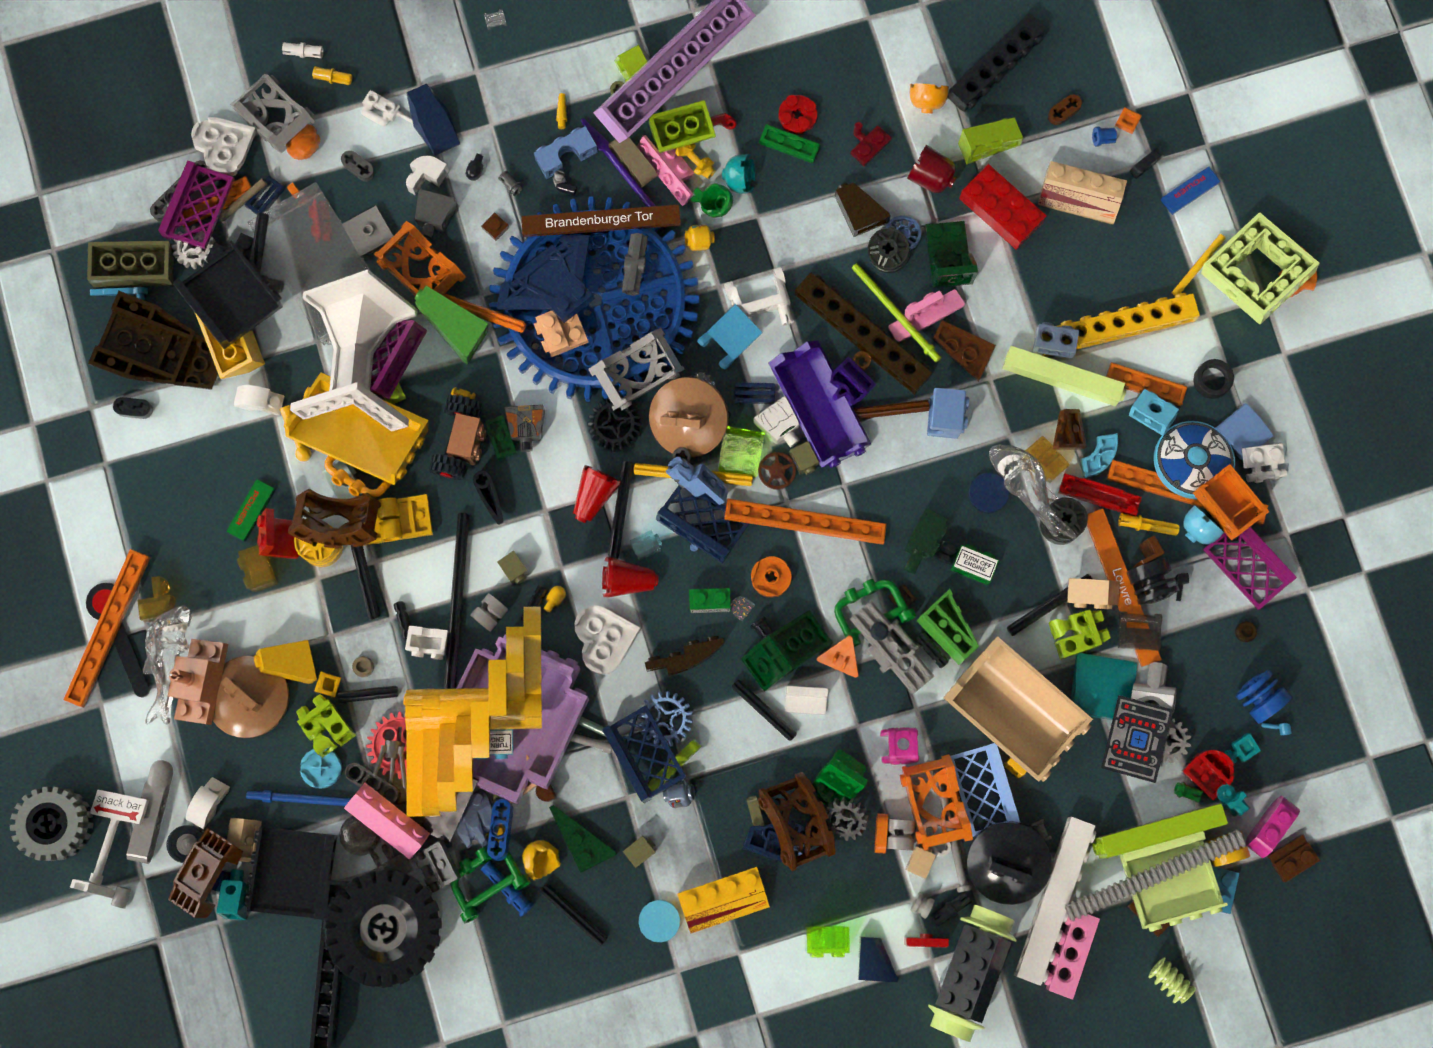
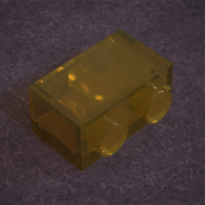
M258 545L238 552L240 558H237L240 569L244 570L246 577H243V581L247 589L249 588L255 593L278 585L269 556L259 555Z

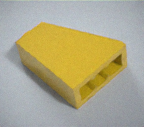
M308 640L261 648L254 655L256 668L259 667L260 673L307 684L314 683L317 680Z

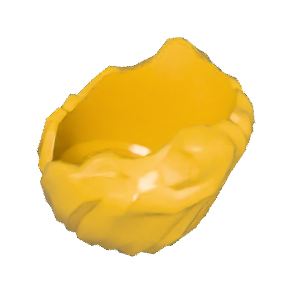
M545 840L531 842L522 854L525 872L528 877L533 880L541 879L543 876H547V874H551L552 871L559 868L561 863L558 849Z

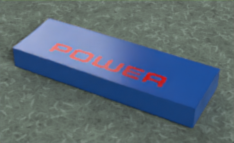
M1207 167L1162 197L1161 201L1173 215L1217 186L1221 181L1211 168Z

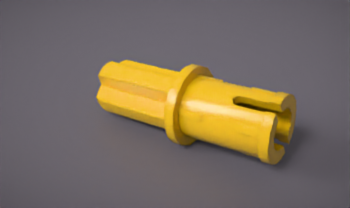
M315 66L313 69V79L329 81L330 84L336 82L350 85L352 83L351 74L335 71L334 68L330 70Z

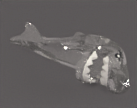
M999 444L991 447L989 451L990 461L995 470L1004 478V486L1007 490L1021 499L1028 509L1043 522L1052 536L1057 537L1059 533L1075 539L1076 534L1072 529L1062 522L1050 508L1049 501L1054 502L1058 498L1047 487L1045 473L1038 459L1029 452L1015 446Z
M185 605L175 607L161 614L152 622L146 633L145 650L147 659L143 668V674H153L158 691L155 702L145 719L147 725L157 718H160L166 725L170 723L173 700L172 697H167L171 682L169 675L172 676L170 671L174 669L176 656H180V654L186 651L188 652L189 649L185 633L187 627L190 626L192 616L190 610Z

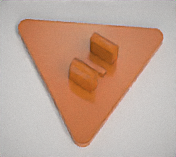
M851 635L817 657V661L855 678L859 675L854 642Z

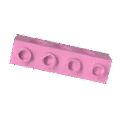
M1087 914V916L1082 915L1081 919L1075 918L1073 922L1068 916L1067 921L1064 922L1067 925L1065 932H1062L1061 939L1058 942L1060 945L1058 953H1055L1054 960L1051 963L1053 965L1052 971L1048 974V978L1044 983L1047 985L1046 990L1073 1000L1100 920L1099 918ZM1076 927H1079L1082 931V936L1079 939L1073 937V930ZM1070 947L1075 950V956L1072 959L1066 957V950ZM1065 967L1069 974L1066 979L1062 980L1059 976V971Z

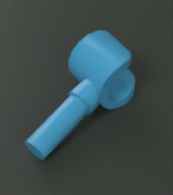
M1262 722L1261 727L1279 729L1280 735H1290L1292 733L1291 726L1288 723L1271 724Z

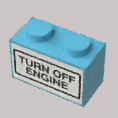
M513 729L490 730V755H495V759H508V755H513ZM474 758V760H486V759H487V758Z

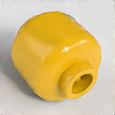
M692 225L685 231V245L689 246L692 251H706L710 248L711 243H714V232L710 231L707 225Z

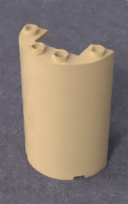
M998 636L976 658L950 688L951 690L943 697L1038 782L1040 780L1044 782L1050 776L1051 772L1049 770L1051 767H1054L1061 760L1059 755L1063 750L1067 752L1074 745L1075 742L1072 740L1075 736L1081 733L1084 735L1091 728L1089 723L1093 720Z

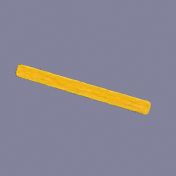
M635 463L634 465L635 475L671 478L666 473L669 466ZM712 471L725 484L752 485L753 476L750 474Z

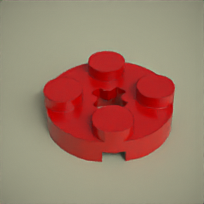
M789 95L779 108L778 118L782 127L787 132L796 135L811 130L817 120L816 104L805 96ZM800 111L801 114H803V117L799 116V118L796 119L793 112Z

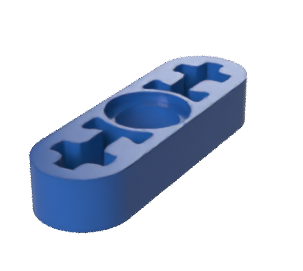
M505 799L497 800L492 807L487 852L496 861L504 860L509 852L513 806ZM504 804V806L507 807V810H504L502 815V813L498 810L499 808H502ZM500 824L505 825V832L502 835H496V827ZM495 838L504 840V842L499 841V847L502 849V852H498V855L493 852L494 849L498 848V842Z

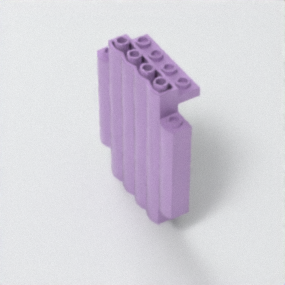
M506 635L503 638H498L496 642L498 650L495 656H493V652L482 648V651L475 649L457 688H489L488 660H506ZM541 650L542 729H513V755H508V759H495V755H489V758L486 760H474L473 758V777L479 779L476 787L516 804H519L528 782L548 790L589 701L585 691L578 688L572 690L580 672V667L577 665L578 662L570 658L564 660L559 657L558 653L548 650V652Z

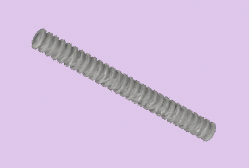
M1236 829L1234 830L1235 833L1229 832L1228 836L1222 835L1221 839L1218 837L1216 841L1211 840L1209 844L1206 842L1204 846L1199 845L1198 849L1192 848L1191 852L1188 850L1186 854L1181 853L1180 857L1174 856L1173 860L1170 858L1168 862L1163 861L1161 865L1156 864L1154 868L1151 866L1150 870L1144 869L1143 873L1138 872L1136 876L1133 874L1131 878L1126 877L1125 881L1119 880L1120 883L1117 884L1115 882L1113 886L1108 885L1106 889L1103 887L1101 891L1096 890L1095 894L1089 893L1088 897L1085 895L1083 899L1078 898L1076 902L1071 901L1069 905L1066 903L1065 910L1070 920L1074 922L1075 918L1081 919L1082 915L1087 916L1089 912L1092 914L1094 910L1099 911L1101 907L1104 909L1107 904L1111 906L1112 902L1117 903L1119 899L1122 901L1124 897L1129 898L1130 894L1136 895L1137 891L1140 893L1142 889L1147 890L1149 886L1154 887L1156 883L1159 885L1160 881L1166 882L1167 878L1172 879L1174 875L1177 877L1179 873L1184 874L1185 870L1191 871L1192 867L1195 869L1197 865L1202 866L1204 862L1214 861L1215 857L1221 858L1222 854L1227 855V852L1232 853L1234 849L1239 850L1240 846L1244 848L1246 847V841L1242 833Z

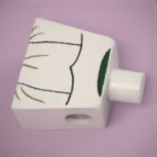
M785 396L754 417V424L775 444L784 439L791 448L800 441L794 433L799 429L800 424Z

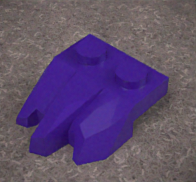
M849 356L831 373L830 383L838 388L832 398L836 401L845 396L850 406L861 401L877 385Z

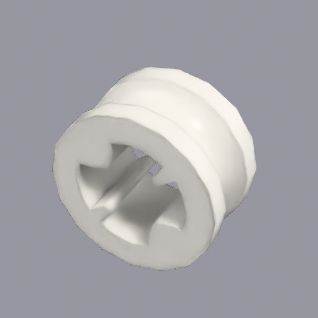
M950 842L944 844L947 848L942 850L941 853L937 851L938 848L936 846H932L933 853L937 856L947 855L951 850Z

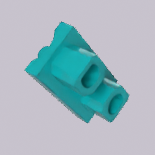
M1228 784L1222 785L1217 789L1218 799L1224 802L1222 803L1223 809L1228 810L1233 817L1237 815L1242 816L1250 809L1243 800L1247 797L1243 791L1235 792L1234 788Z

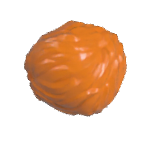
M307 124L286 143L289 155L297 160L310 158L320 144L317 130L313 125Z

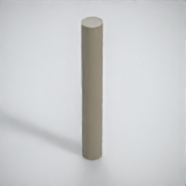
M261 178L220 214L219 219L224 222L265 187L267 183L264 179Z

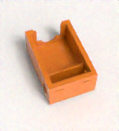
M1231 464L1193 492L1231 541L1269 513L1268 509Z

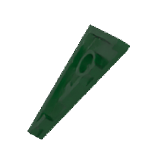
M552 805L549 807L580 873L617 855L613 849L556 806Z

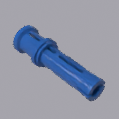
M492 861L487 862L481 868V871L487 875L494 885L506 878ZM512 884L501 890L507 897V903L512 904L517 909L520 917H523L535 905L527 900L522 894L523 891L521 889L515 890Z

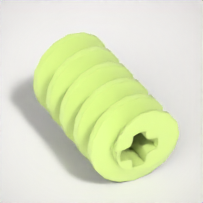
M1164 957L1151 969L1148 978L1156 976L1154 984L1162 982L1160 990L1163 991L1168 988L1169 991L1166 996L1169 997L1174 994L1175 997L1172 1002L1181 1001L1182 1004L1194 994L1196 987L1190 986L1189 980H1183L1184 975L1181 973L1177 974L1178 969L1176 967L1171 968L1172 963L1170 961L1165 962L1166 957Z

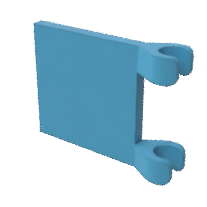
M735 304L697 342L705 347L714 339L728 353L719 362L721 368L727 369L763 332Z

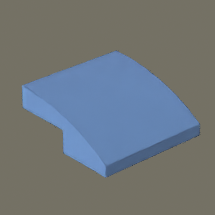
M1246 403L1216 427L1231 444L1232 449L1240 460H1243L1242 448L1262 446L1273 437L1266 424Z

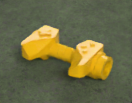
M695 143L679 147L675 150L677 156H687L697 165L694 170L697 175H702L709 179L716 172L713 167L714 162L709 157L702 158L701 160L693 152L696 147Z

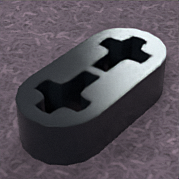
M1156 148L1134 165L1129 172L1137 179L1154 166L1164 155Z
M119 397L113 403V410L122 417L147 419L153 413L152 405L144 399ZM124 403L128 407H130V409L124 408L122 411L121 409H119V406H123ZM144 405L147 410H144L143 413L136 409L142 408Z

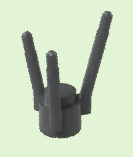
M385 740V745H381L373 776H377L386 753V758H391L389 783L393 784L395 758L398 759L399 756L403 788L407 789L404 747H401L402 742Z

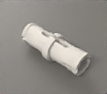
M283 42L282 53L283 55L300 56V58L315 57L322 59L323 50L321 49H323V46L306 45V43L302 42L301 44Z

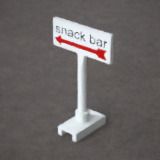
M97 790L90 814L107 817L111 821L94 873H91L89 881L73 879L70 888L113 899L115 890L103 886L101 883L104 877L102 873L120 821L142 825L149 800Z

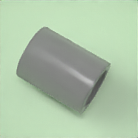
M117 886L111 905L125 908L131 889Z

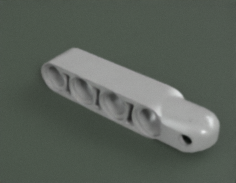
M158 760L150 768L141 799L149 800L142 825L134 823L127 850L128 860L149 864L152 860L173 776L172 765L167 761Z

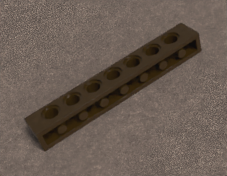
M810 272L795 289V296L915 395L929 380L932 374L930 368L923 362L919 363L911 351H905L901 348L900 343L895 338H889L881 326L871 323L869 321L870 318L865 313H859L851 301L840 297V293L834 287H828L821 276ZM820 291L824 296L817 298L814 296V293ZM836 304L839 309L831 310L829 305ZM850 316L854 319V322L847 323L844 321V317ZM866 329L869 334L863 336L859 333V330ZM880 341L884 344V347L877 348L874 343ZM896 354L899 360L892 361L889 355ZM907 366L912 367L914 373L908 374L904 368Z

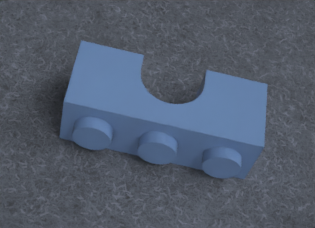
M586 126L576 128L571 134L565 137H558L552 144L541 146L534 152L535 160L546 179L554 176L557 170L563 171L560 158L564 153L573 152L580 161L598 153L597 145Z

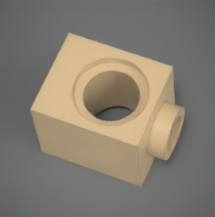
M922 845L920 848L915 847L905 870L922 878H927L936 855L932 854L933 849L928 847V850L924 851Z

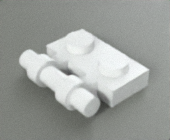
M1283 443L1242 448L1244 468H1252V474L1246 475L1247 482L1254 481L1255 483H1260L1267 479L1274 481L1287 476L1286 469H1278V464L1285 463ZM1268 465L1269 471L1262 472L1261 466Z

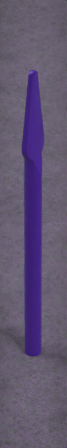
M582 118L581 122L589 131L597 145V149L604 152L647 207L656 206L609 148V142Z

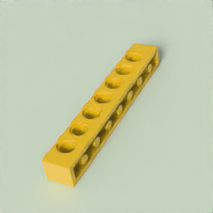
M1181 293L1174 296L1175 298L1167 299V297H1164L1151 304L1143 302L1134 308H1129V306L1118 309V312L1111 313L1110 311H1105L1097 317H1091V315L1080 318V321L1076 322L1067 320L1057 327L1071 326L1075 330L1083 331L1084 336H1078L1077 350L1195 322L1200 314L1194 294L1186 295V293ZM1171 307L1177 308L1179 313H1173ZM1152 311L1157 312L1160 318H1155L1152 315ZM1132 316H1138L1141 322H1135ZM1113 321H1120L1122 327L1115 326ZM1094 325H1100L1103 331H1097ZM1042 334V335H1041L1043 340H1045V341H1050V340H1051V338H1050L1049 335H1047V334ZM1065 337V340L1062 342L1067 345L1070 344V340ZM1043 354L1044 357L1052 356L1048 354Z

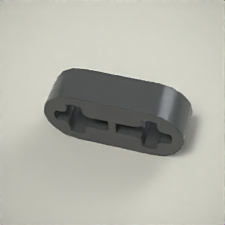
M348 150L342 154L341 162L345 169L365 182L374 178V168L368 161L354 151ZM347 158H349V159H352V158H353V160H354V162L356 163V165H354V164L351 163V162L348 163L346 159H347ZM361 167V168H363L364 170H367V169H368L369 174H368V175H367L366 173L363 174L362 171H361V169H359V168Z

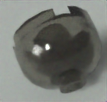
M354 816L345 820L341 826L339 833L340 843L350 854L358 856L368 855L381 843V837Z

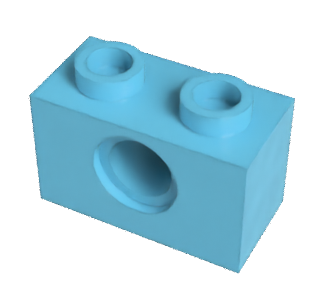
M1144 389L1132 405L1129 416L1163 436L1176 419L1179 409L1174 404L1159 398L1154 392Z

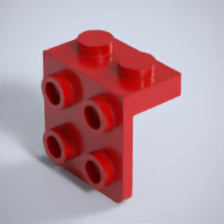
M266 508L258 516L257 526L259 527L257 544L259 546V555L297 559L300 556L295 549V537L288 533L289 526L292 525L293 520L274 518V509Z

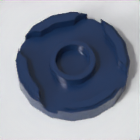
M984 473L977 476L972 481L968 490L971 504L984 513H994L1001 510L1009 497V488L1005 484L1004 479L993 473Z

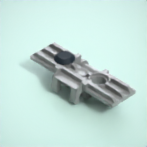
M872 600L850 618L852 623L872 645L865 650L868 656L872 655L881 665L879 669L883 673L891 668L912 695L934 677L932 672L915 653L920 646L912 641L898 624L899 621L897 619L890 623ZM891 629L909 648L910 651L906 654L888 634ZM901 658H908L911 661L908 669L901 668L899 663Z

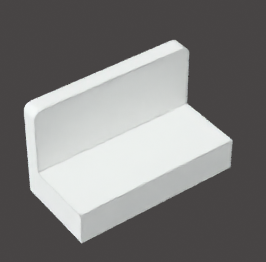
M787 686L785 712L825 715L828 688Z

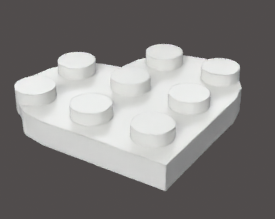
M208 117V120L201 123L197 122L194 125L191 136L195 149L204 153L207 169L235 176L244 164L256 129L255 127L221 118Z
M598 605L581 610L574 623L575 632L584 643L582 649L583 661L592 672L598 674H610L616 670L640 630V627Z

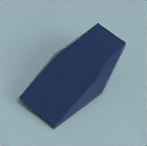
M426 83L408 91L406 95L413 127L432 153L436 156L460 145L449 110Z

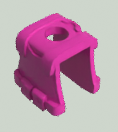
M889 728L880 731V737H888L889 755L881 757L883 764L899 765L901 763L906 765L919 761L917 728ZM900 738L908 740V749L901 750L898 748L897 742Z

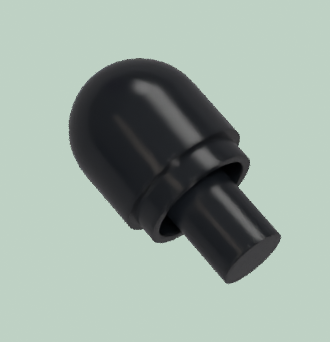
M476 153L474 160L468 163L465 174L469 180L476 181L480 178L483 171V164H481L483 155Z

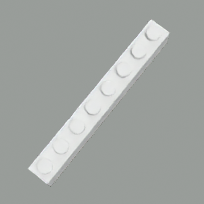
M1074 817L1067 818L1052 862L1050 878L1042 891L1014 976L1040 986L1042 982H1046L1049 974L1047 970L1048 964L1053 962L1056 953L1053 950L1055 943L1059 942L1063 931L1060 930L1062 922H1066L1068 918L1065 904L1068 903L1069 905V902L1075 898L1076 890H1074L1076 882H1080L1083 871L1080 870L1083 862L1086 863L1090 851L1087 849L1089 843H1093L1095 839V825Z

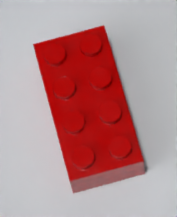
M989 164L962 190L959 197L966 206L1015 250L1043 224L1047 216Z

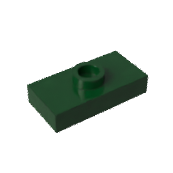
M503 415L484 422L498 460L517 453Z

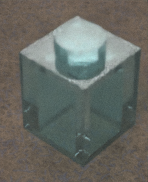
M652 530L630 540V545L640 562L660 552L662 542L658 534L654 535Z

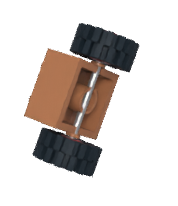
M448 395L444 412L455 417L447 448L449 456L441 454L432 455L429 467L431 473L448 479L464 480L468 464L475 466L476 460H480L482 449L479 448L481 441H485L487 432L484 430V425L480 420L483 407L481 402L461 395Z

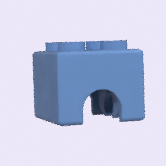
M935 388L933 395L930 397L927 435L958 439L960 434L964 433L965 429H967L968 417H965L964 414H966V409L969 408V397H966L965 390Z

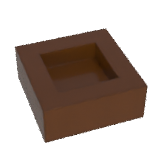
M495 212L481 226L495 241L510 228Z

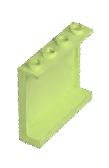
M1204 831L1120 854L1126 877L1131 878L1133 874L1136 876L1138 872L1143 873L1144 869L1150 870L1151 866L1154 868L1156 864L1161 865L1163 861L1168 862L1170 858L1173 860L1174 856L1180 857L1181 853L1186 854L1188 850L1191 852L1192 848L1198 849L1199 845L1204 846L1203 840L1206 839ZM1210 860L1209 863L1204 862L1202 866L1197 865L1195 869L1192 867L1191 871L1185 870L1184 874L1179 873L1177 877L1174 875L1172 879L1167 878L1166 882L1160 881L1159 885L1156 883L1154 887L1149 886L1147 890L1142 889V892L1139 893L1137 891L1136 895L1132 894L1142 929L1149 928L1150 932L1162 929L1161 924L1169 922L1170 926L1182 923V918L1198 919L1203 917V912L1210 911L1211 915L1222 912V907L1228 906L1227 903L1223 902Z

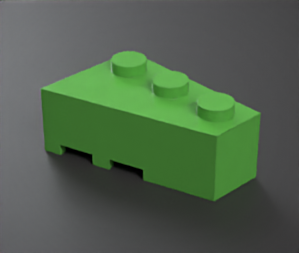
M949 589L919 617L917 622L960 665L979 645L968 623L966 624L961 610L956 605L952 597L953 594Z

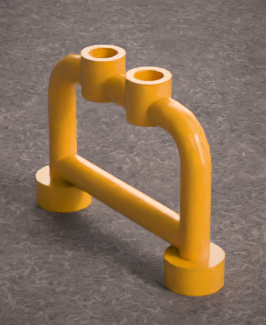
M327 456L324 466L326 471L333 476L331 478L332 482L337 486H341L343 483L350 486L348 490L353 496L357 497L360 493L363 495L369 493L374 498L379 497L391 486L390 483L383 481L377 489H369L361 480H354L343 469L338 470L333 467L335 458Z

